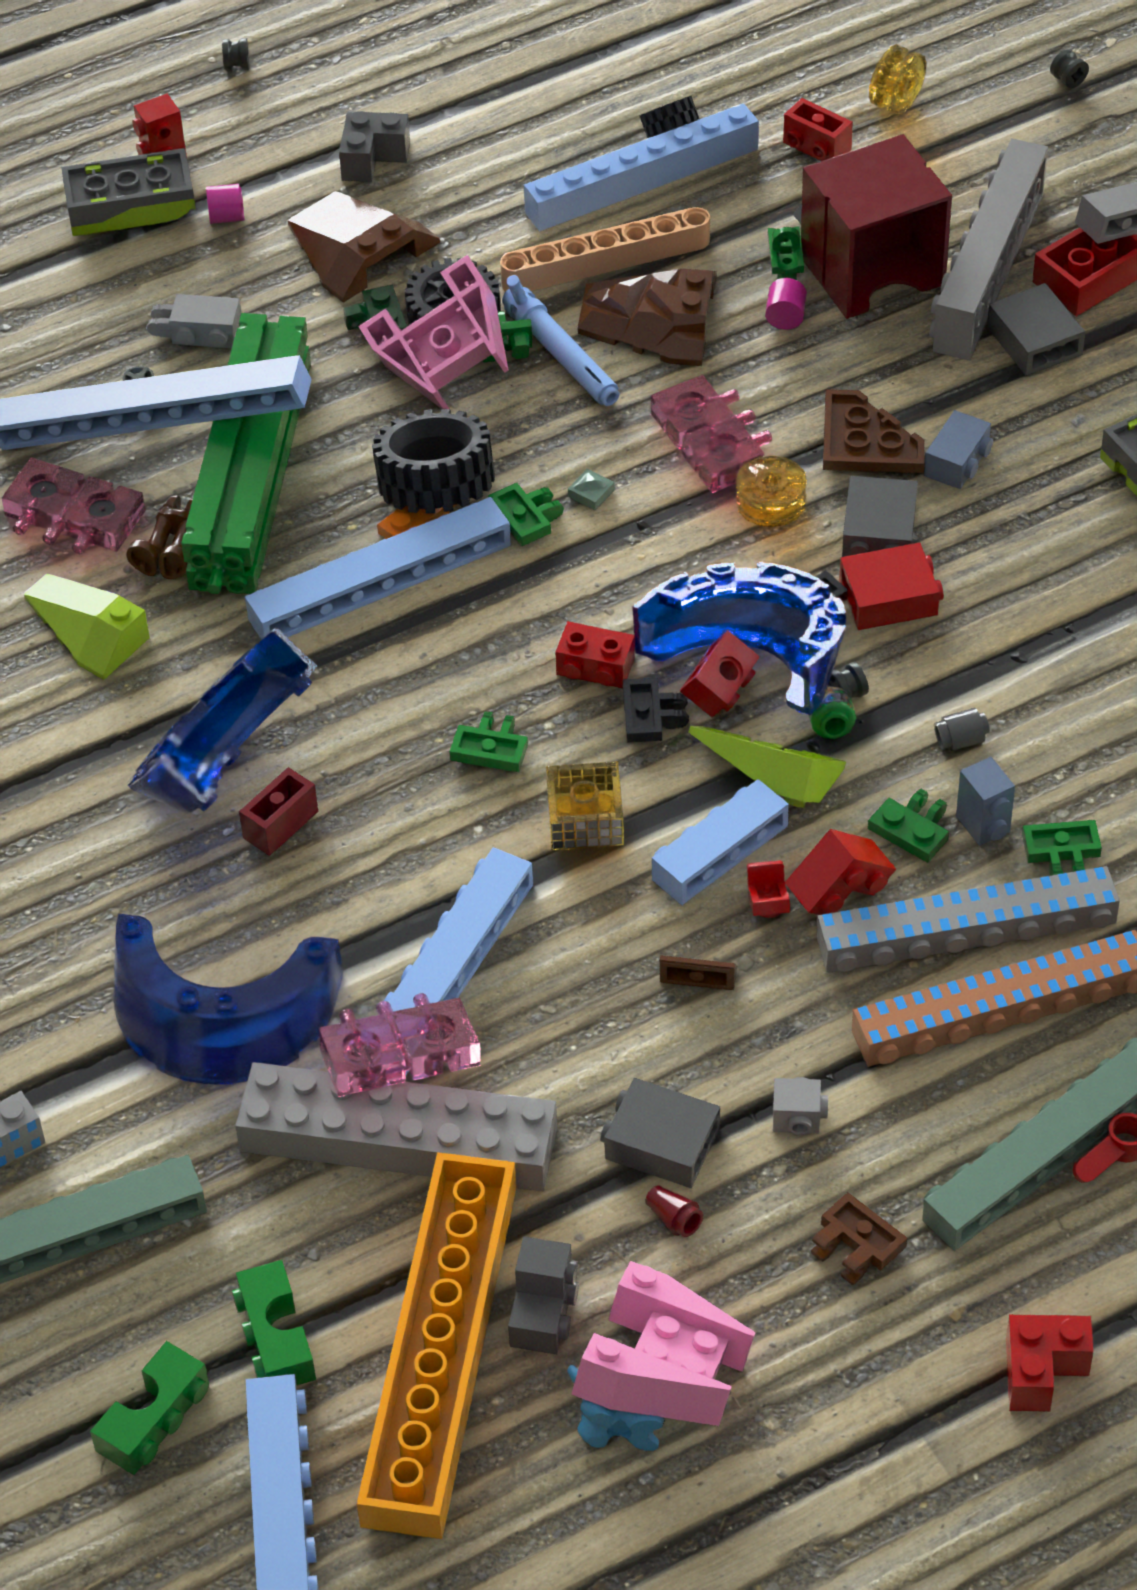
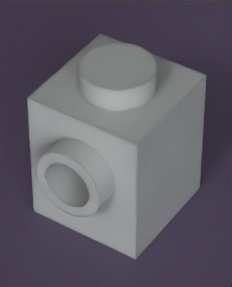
M805 1077L793 1079L774 1078L773 1132H789L795 1135L819 1134L820 1118H828V1095H821V1080Z

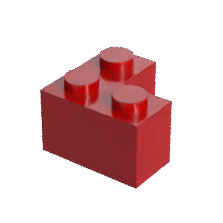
M829 829L784 883L808 913L823 915L838 912L852 891L874 896L887 885L888 879L896 871V868L872 839Z
M1009 1314L1006 1334L1009 1411L1050 1412L1054 1392V1376L1090 1375L1094 1352L1091 1316Z

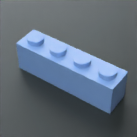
M759 779L748 787L739 789L732 799L721 807L718 806L712 809L705 819L695 826L686 828L679 838L668 846H662L655 852L652 857V880L679 904H685L788 827L789 804Z

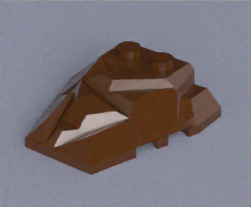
M680 268L647 275L586 283L577 327L578 334L614 346L621 341L633 345V352L641 355L644 353V349L660 354V361L669 364L702 366L706 345L707 314L710 299H713L717 271Z

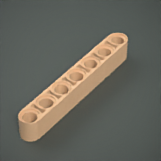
M693 207L508 252L500 260L502 288L505 292L509 289L507 278L512 275L518 276L523 287L534 291L706 248L710 242V214L703 208Z

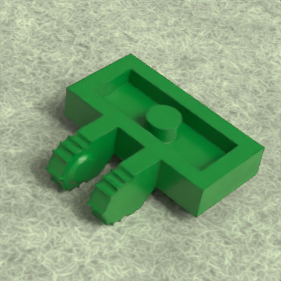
M516 482L488 495V498L491 497L509 521L510 532L521 546L551 534L550 522L560 517L565 509L559 500L551 501L554 495L548 487L526 494Z
M485 711L479 728L458 725L449 751L450 761L520 772L528 747V737L513 734L515 718L510 715L505 716L500 732L493 731V712Z
M921 788L913 794L907 806L888 798L869 818L868 829L928 863L948 841L949 831L937 824L942 816H944L948 805L946 804L947 802L939 799L929 808L925 817L918 814L926 804L929 796L928 792Z
M1096 820L1024 825L1022 828L1027 862H1049L1050 876L1063 874L1060 865L1062 860H1071L1072 872L1085 870L1083 859L1101 857L1102 847Z

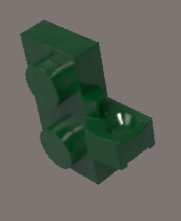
M393 284L363 290L362 303L343 308L347 330L358 329V326L384 309L389 312L401 330L407 327Z

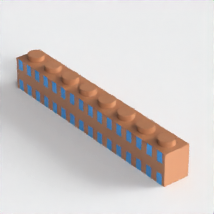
M1132 930L853 1009L852 1034L867 1067L877 1064H889L898 1058L915 1053L924 1054L933 1048L950 1043L959 1044L968 1038L985 1033H997L1006 1027L1020 1023H1032L1041 1017L1055 1013H1067L1076 1007L1090 1003H1102L1111 997L1125 993H1137V931Z

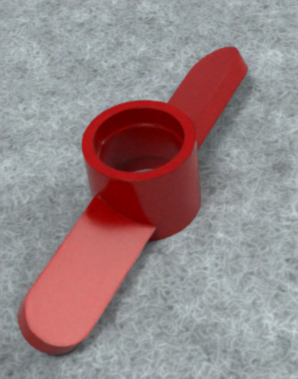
M1121 1113L1112 1118L1109 1123L1107 1136L1073 1165L1072 1171L1077 1181L1087 1183L1094 1180L1116 1160L1124 1163L1137 1161V1141L1125 1142L1116 1137L1118 1134L1127 1133L1137 1138V1113Z

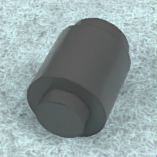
M976 708L943 716L941 721L934 723L935 735L941 750L950 748L951 751L985 742V734L990 732L985 713H979Z

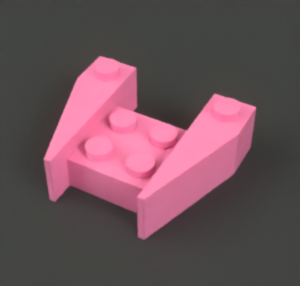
M468 255L440 272L455 296L408 327L401 330L386 309L358 326L385 367L441 409H449L438 389L490 355H493L504 373L509 370L495 296Z
M630 1261L618 1285L608 1320L640 1332L642 1335L634 1349L594 1333L581 1358L571 1394L610 1410L719 1426L732 1386L715 1380L721 1364L743 1372L755 1332L669 1275Z

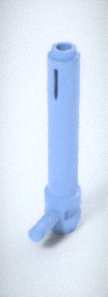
M512 275L508 277L507 285L509 289L502 298L505 311L515 321L531 319L532 335L598 404L605 406L613 405L618 400L620 394L617 384L547 313L546 306L528 288L522 286L518 276Z

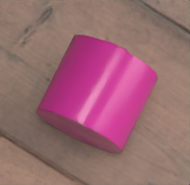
M239 184L206 187L210 224L245 220L242 189Z
M782 278L774 281L769 287L765 317L772 326L778 329L789 330L796 328L802 323L807 291L801 282L791 278Z

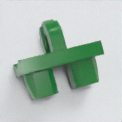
M799 226L792 228L782 227L780 229L768 228L767 236L772 274H777V280L782 278L797 280V273H804Z
M504 311L498 312L505 351L511 350L512 357L516 359L528 358L529 350L532 348L531 319L506 322ZM493 355L483 360L484 363L496 361Z

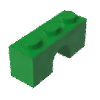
M279 1260L236 1272L238 1288L232 1290V1295L237 1313L244 1311L246 1313L248 1321L241 1323L246 1344L248 1347L255 1345L258 1355L251 1357L256 1377L263 1378L295 1374L296 1385L315 1381L316 1375L313 1358L303 1326L289 1330H279L272 1326L279 1318L296 1313L293 1294L283 1261Z
M168 1341L161 1346L141 1370L146 1391L157 1397L150 1406L139 1410L129 1409L115 1401L90 1431L95 1451L132 1475H135L142 1465H148L154 1459L160 1443L168 1434H173L178 1430L183 1421L184 1414L193 1404H198L205 1397L209 1388L205 1364Z

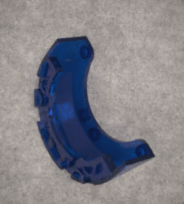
M734 562L706 566L707 572L690 577L686 572L681 573L661 583L632 606L636 654L651 658L654 661H665L684 651L711 645L729 630L747 646L769 652L788 667L792 681L786 693V704L790 708L811 715L824 699L846 630L844 604L841 598H835L830 593V586L801 570L763 562H757L756 568H735Z
M277 627L274 628L244 653L221 678H218L199 697L201 701L176 721L135 770L136 773L129 779L127 785L134 792L186 814L198 808L204 812L218 798L214 791L219 786L217 782L223 776L220 772L221 768L224 765L229 767L242 753L239 747L285 700L293 693L299 697L312 684L313 681L309 676L318 666Z
M118 914L115 934L114 1011L123 1037L138 1056L142 1055L154 1063L157 1070L181 1080L200 1084L218 1085L248 1081L253 1062L287 1066L299 1058V1052L309 1045L312 1040L317 1041L327 1027L336 1005L343 977L339 939L309 937L300 942L290 958L268 976L240 986L210 987L182 978L163 962L156 950L153 938L154 931L149 920L136 915Z

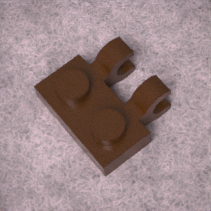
M847 1192L821 1216V1225L824 1228L812 1238V1242L816 1246L811 1250V1254L824 1262L833 1254L838 1244L843 1241L854 1252L850 1253L843 1260L842 1265L846 1269L841 1273V1277L851 1285H854L864 1276L871 1264L880 1271L907 1247L908 1238Z

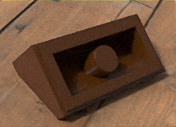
M660 955L661 983L734 990L737 975L735 963Z

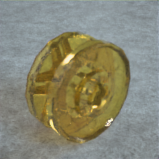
M898 44L891 46L877 63L869 86L870 102L881 108L886 106L888 111L897 115L905 113L914 103L923 85L927 66L925 56L915 51L909 53L907 48Z
M779 456L758 457L745 463L738 471L736 479V505L739 513L747 521L767 527L783 526L797 520L805 511L807 502V478L805 472L796 462Z

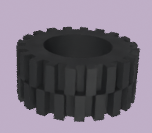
M433 409L423 410L424 415L417 416L413 412L406 415V420L402 421L397 418L391 421L392 427L383 426L380 429V435H375L372 449L379 494L383 496L387 504L393 502L394 508L399 510L408 506V512L417 513L419 509H425L426 513H435L437 508H444V512L453 510V505L456 504L465 507L470 505V498L479 500L483 497V491L489 492L492 488L491 482L495 481L490 432L487 424L484 421L480 422L479 417L475 415L467 418V412L460 410L456 414H451L450 409H441L440 413H433Z

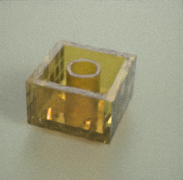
M618 761L546 766L551 850L624 845V821Z

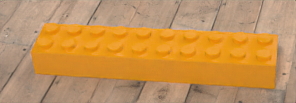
M437 1152L358 1495L357 1510L360 1528L436 1539L443 1538L517 1189L515 1162Z

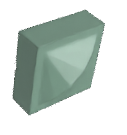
M586 469L568 488V497L596 510L614 492L615 483Z

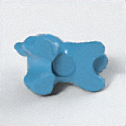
M570 1365L567 1371L572 1382L575 1383L578 1368ZM582 1399L580 1407L581 1421L577 1429L582 1439L590 1446L596 1448L605 1447L608 1440L615 1435L625 1438L638 1449L645 1451L658 1449L659 1440L653 1434V1431L663 1427L665 1418L610 1410Z

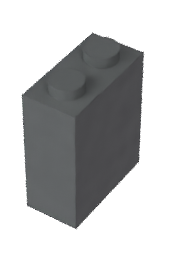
M1046 283L989 303L987 328L1025 376L1083 355L1085 330Z
M850 476L843 531L842 557L912 544L918 481Z
M633 1078L628 1090H622L618 1096L615 1107L617 1113L613 1121L607 1120L603 1127L600 1141L605 1146V1159L692 1189L720 1129V1106Z

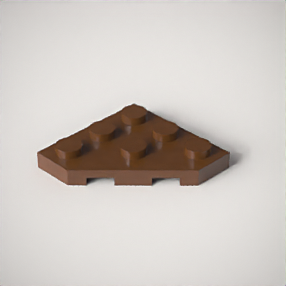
M826 389L823 470L924 473L925 440L916 433L911 435L901 427V422L883 408L878 410L868 402V397L861 391Z

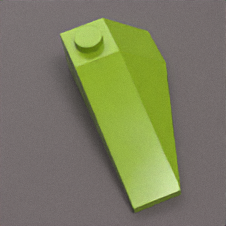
M46 574L24 593L26 601L42 621L52 628L58 641L68 648L75 662L102 680H105L150 638L145 610L120 595L50 574Z
M690 726L688 732L754 781L759 779L777 795L785 797L784 800L789 805L804 808L806 802L820 803L846 765V761L805 750L784 749L783 751V745L759 740L751 742L750 737L715 728Z

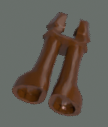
M171 495L159 509L156 516V524L149 541L137 539L130 544L126 557L135 569L145 575L155 576L159 567L161 575L166 579H176L186 573L188 562H184L181 542L183 534L186 533V523L193 498L188 501L185 510L180 509V496ZM169 535H175L172 544L164 548Z

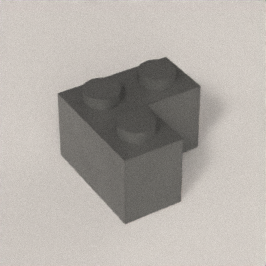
M347 111L339 149L342 181L372 182L376 161L407 163L410 148L408 114Z
M523 1236L515 1268L517 1292L508 1324L510 1347L557 1355L560 1340L568 1339L571 1316H566L569 1305H576L579 1282L575 1281L578 1261L572 1260L571 1244Z

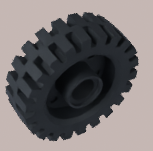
M451 258L444 259V264H440L438 260L433 261L432 268L427 265L422 266L421 273L415 271L412 274V279L408 280L407 288H405L407 319L410 325L455 296L440 273L454 264ZM472 261L477 268V262ZM481 264L477 269L494 294L497 312H500L501 298L498 280L495 279L492 271L488 272L487 267Z

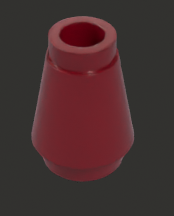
M660 1185L654 1186L646 1196V1205L651 1208L672 1234L689 1237L699 1229L703 1221V1212L699 1209L697 1202Z

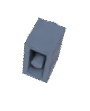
M954 410L926 451L924 476L961 489L968 478L972 479L975 476L982 456L987 457L993 445V438H990L991 423Z
M992 757L960 770L956 817L979 846L991 840L1001 839L1011 829L1015 785Z

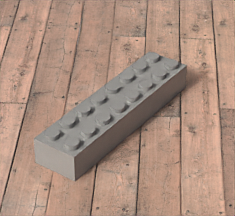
M1011 138L1007 149L1001 150L997 162L998 169L992 170L989 177L988 191L983 190L981 193L979 211L974 210L969 224L970 231H964L962 235L960 253H954L950 266L951 272L950 274L945 273L942 280L941 294L934 296L931 313L935 314V318L932 321L929 337L934 338L933 352L971 360L987 324L989 303L997 301L1043 197L1048 146Z
M256 1062L252 1063L235 1125L240 1152L432 1177L437 1152L515 1162L517 1188L543 1192L558 1127L556 1101Z

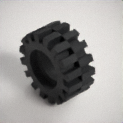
M692 96L666 104L639 116L647 139L700 120Z

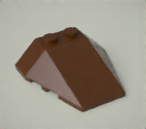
M337 191L287 220L288 226L301 249L305 250L310 265L317 271L322 286L343 303L368 288L366 268L400 247L418 257L440 243V238L421 223Z

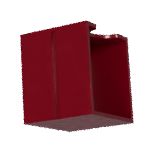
M904 134L803 167L801 210L803 260L846 319L868 312L870 310L869 300L871 295L883 286L904 284L914 287L921 292L941 286L944 274L947 273L952 194L930 167H926V161Z

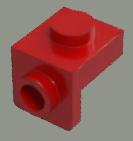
M781 860L747 864L748 898L753 916L773 918L781 913H790V899L784 883V864Z

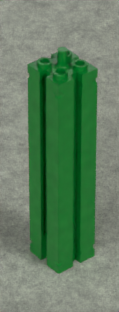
M241 313L239 328L236 331L227 366L300 355L309 373L311 359L309 346L306 345L308 338L306 317L280 315L278 322H268L266 314ZM300 409L213 421L186 523V533L183 534L181 542L184 562H188L186 576L189 590L208 591L211 594H218L223 585L226 586L229 593L252 594L257 591L258 578L261 576Z

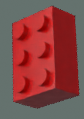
M1078 228L1035 253L1032 282L1036 286L1046 283L1066 309L1076 317L1137 280L1136 234L1097 244L1085 231Z

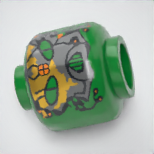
M829 686L819 689L810 697L807 711L812 729L818 736L825 739H837L845 736L853 729L856 714L851 697L845 690Z

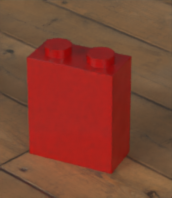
M920 542L840 557L839 581L848 589L847 603L858 630L938 615L939 601L944 598L943 587L940 580L934 579L932 558L930 555L925 556Z

